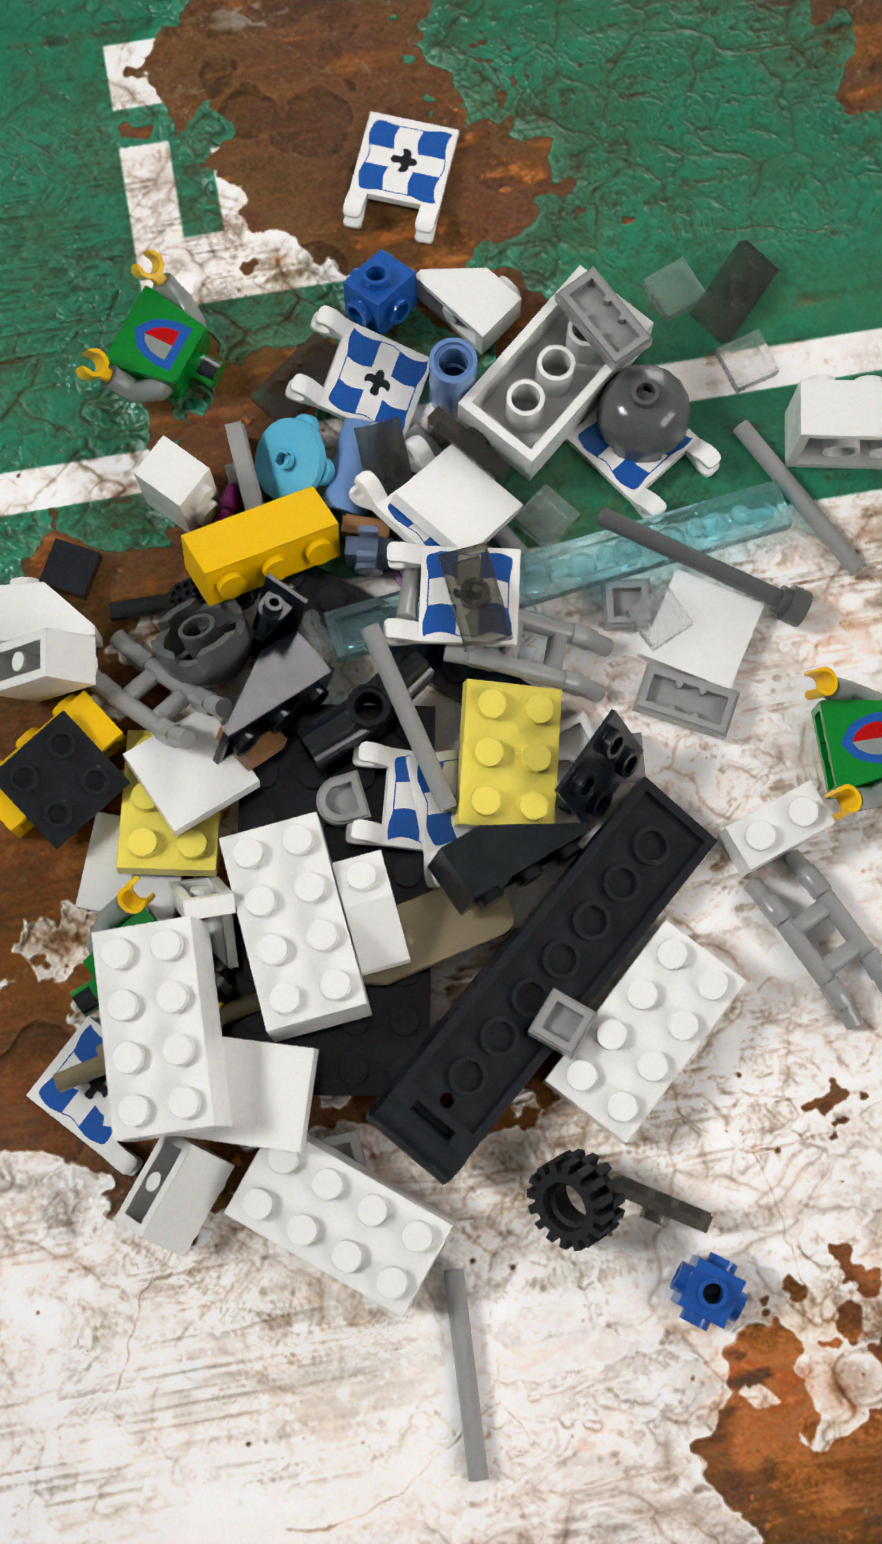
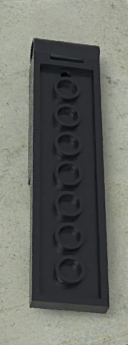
M646 776L639 778L520 927L514 928L385 1087V1092L369 1109L365 1119L442 1185L451 1181L554 1050L528 1035L529 1028L553 988L587 1007L718 840ZM443 1093L447 1095V1102L444 1106L440 1104V1097Z

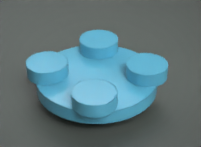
M300 414L295 418L277 420L265 430L258 442L255 453L257 479L262 489L274 500L313 486L316 489L317 486H326L334 478V464L329 458H326L324 443L319 434V423L312 415Z

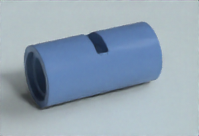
M454 337L443 339L433 347L429 356L430 402L436 412L449 418L458 417L459 401L477 382V354L473 346L463 339Z
M349 418L345 419L342 424L332 459L335 467L334 478L324 487L322 500L337 522L342 523L343 515L346 514L364 517L367 514L368 509L356 505L349 498L348 493L356 485L354 482L355 477L361 472L371 471L377 477L389 435L388 431L382 426L367 420Z

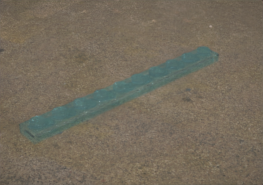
M777 480L636 521L705 554L788 530L793 524ZM603 530L520 555L519 609L677 562L609 530ZM400 590L323 613V620L338 663L370 654L360 630L378 622L383 633L384 621L388 618H396ZM420 594L415 619L417 622H419Z

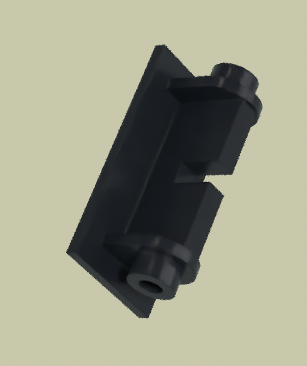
M270 573L265 577L252 627L256 630V633L251 638L250 656L255 661L261 650L294 630L299 633L309 601L301 596L294 586L281 582Z

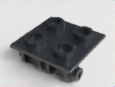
M610 710L554 790L559 797L555 803L556 806L568 815H571L573 812L581 823H587L589 827H591L596 818H600L607 812L612 802V795L624 778L630 777L635 772L640 761V755L644 751L616 710Z
M64 710L0 766V789L56 849L60 848L131 783Z

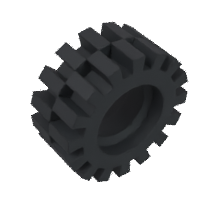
M576 1149L573 1152L571 1150L565 1151L539 1167L529 1180V1183L533 1186L527 1189V1198L535 1200V1202L528 1206L530 1215L538 1213L540 1217L535 1222V1225L539 1230L546 1226L549 1232L545 1238L551 1243L560 1238L559 1247L565 1250L572 1246L574 1251H582L586 1247L588 1249L614 1231L620 1225L618 1221L624 1217L625 1210L619 1207L626 1202L625 1193H616L615 1191L617 1187L622 1185L619 1177L617 1176L611 1180L607 1173L613 1168L607 1162L598 1166L597 1163L600 1156L593 1152L585 1156L584 1149ZM566 1185L572 1187L579 1194L584 1203L586 1215L578 1211L571 1203Z

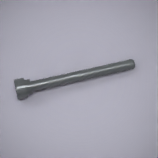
M606 507L600 508L594 520L596 525L771 605V611L777 614V619L786 624L798 627L805 619L811 607L813 593L799 586L792 585L789 588L783 585L778 588Z

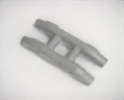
M519 609L517 647L500 646L499 650L483 646L446 645L443 661L468 665V667L490 672L496 671L562 689L563 692L574 696H581L598 703L604 698L606 689L602 684L591 680L588 676L567 669L562 670L566 644L606 657L613 651L614 643L610 638L599 634L598 631L577 623L571 624ZM523 630L548 637L543 664L518 658Z
M123 629L115 632L109 643L140 674L122 689L109 676L97 669L96 685L90 686L91 691L108 706L116 708L155 735L157 740L173 748L180 747L188 750L196 744L197 736L193 731L171 721L189 704L198 712L208 716L227 717L233 709L232 702L228 698L218 696L216 692L209 691L203 686L181 683L170 677L156 655L147 650L141 643H137ZM160 683L173 693L152 710L139 700Z
M798 849L792 850L785 856L783 862L795 874L801 885L816 902L795 917H792L785 904L774 892L772 893L759 877L751 879L745 885L744 890L759 906V909L773 927L777 928L818 984L819 990L825 996L830 1006L836 1011L845 1028L848 1030L854 1029L862 1024L863 1018L854 1005L848 990L838 976L834 974L859 958L858 961L882 994V954L878 948L874 947L831 889L832 886L824 875ZM829 917L846 942L822 958L805 933Z

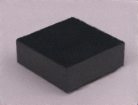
M55 538L39 582H45L55 591L86 601L103 557L99 552Z

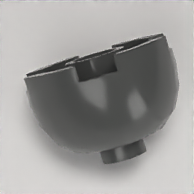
M651 364L632 365L617 372L604 386L597 404V431L600 437L602 435L605 442L614 449V454L619 458L635 463L656 462L662 458L663 454L672 451L678 444L680 446L685 440L691 420L688 393L681 380L667 369Z
M196 597L177 605L165 614L157 623L160 633L156 640H151V646L157 658L170 677L181 683L211 688L227 683L242 670L250 657L252 635L249 623L235 599H228L209 607L207 603L200 604Z

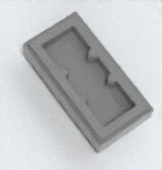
M594 266L555 294V302L613 373L652 345L653 338Z
M241 421L224 424L234 462L226 464L225 469L229 483L236 484L237 491H241L244 508L247 511L264 503L244 423L241 424Z
M648 662L632 711L725 740L740 692Z

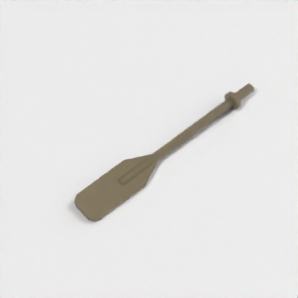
M442 887L396 905L411 963L362 976L364 985H389L506 936L512 930L515 923L514 910L507 894L497 904L483 912H480L476 906L463 915L459 914ZM257 991L224 1003L219 1008L221 1026L260 1011L261 1007ZM103 1043L96 1045L98 1056L53 1074V1079L59 1093L106 1075Z

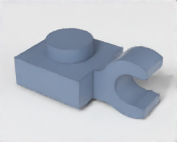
M359 525V537L346 536L344 555L346 568H355L354 571L356 573L366 576L381 575L383 570L394 571V569L389 567L387 559V546L389 543L394 542V538H379V526Z

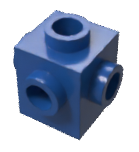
M381 249L361 267L353 269L343 282L345 311L350 320L380 335L385 334L393 325L402 323L410 310L417 305L416 272Z
M713 1252L709 1253L707 1260L692 1255L689 1263L682 1261L669 1287L675 1291L671 1301L683 1307L679 1317L706 1332L711 1323L723 1329L728 1320L735 1323L741 1315L748 1298V1294L742 1292L746 1281L734 1275L738 1266ZM710 1283H716L720 1287V1293L714 1303L706 1302L703 1297V1290Z

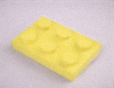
M466 679L463 682L456 785L457 805L455 806L454 827L476 828L479 825L555 823L556 792L554 790L557 787L562 689L477 679Z
M128 730L126 752L154 735L148 730ZM125 761L124 776L131 783L123 789L116 863L118 874L217 877L221 811L175 837Z

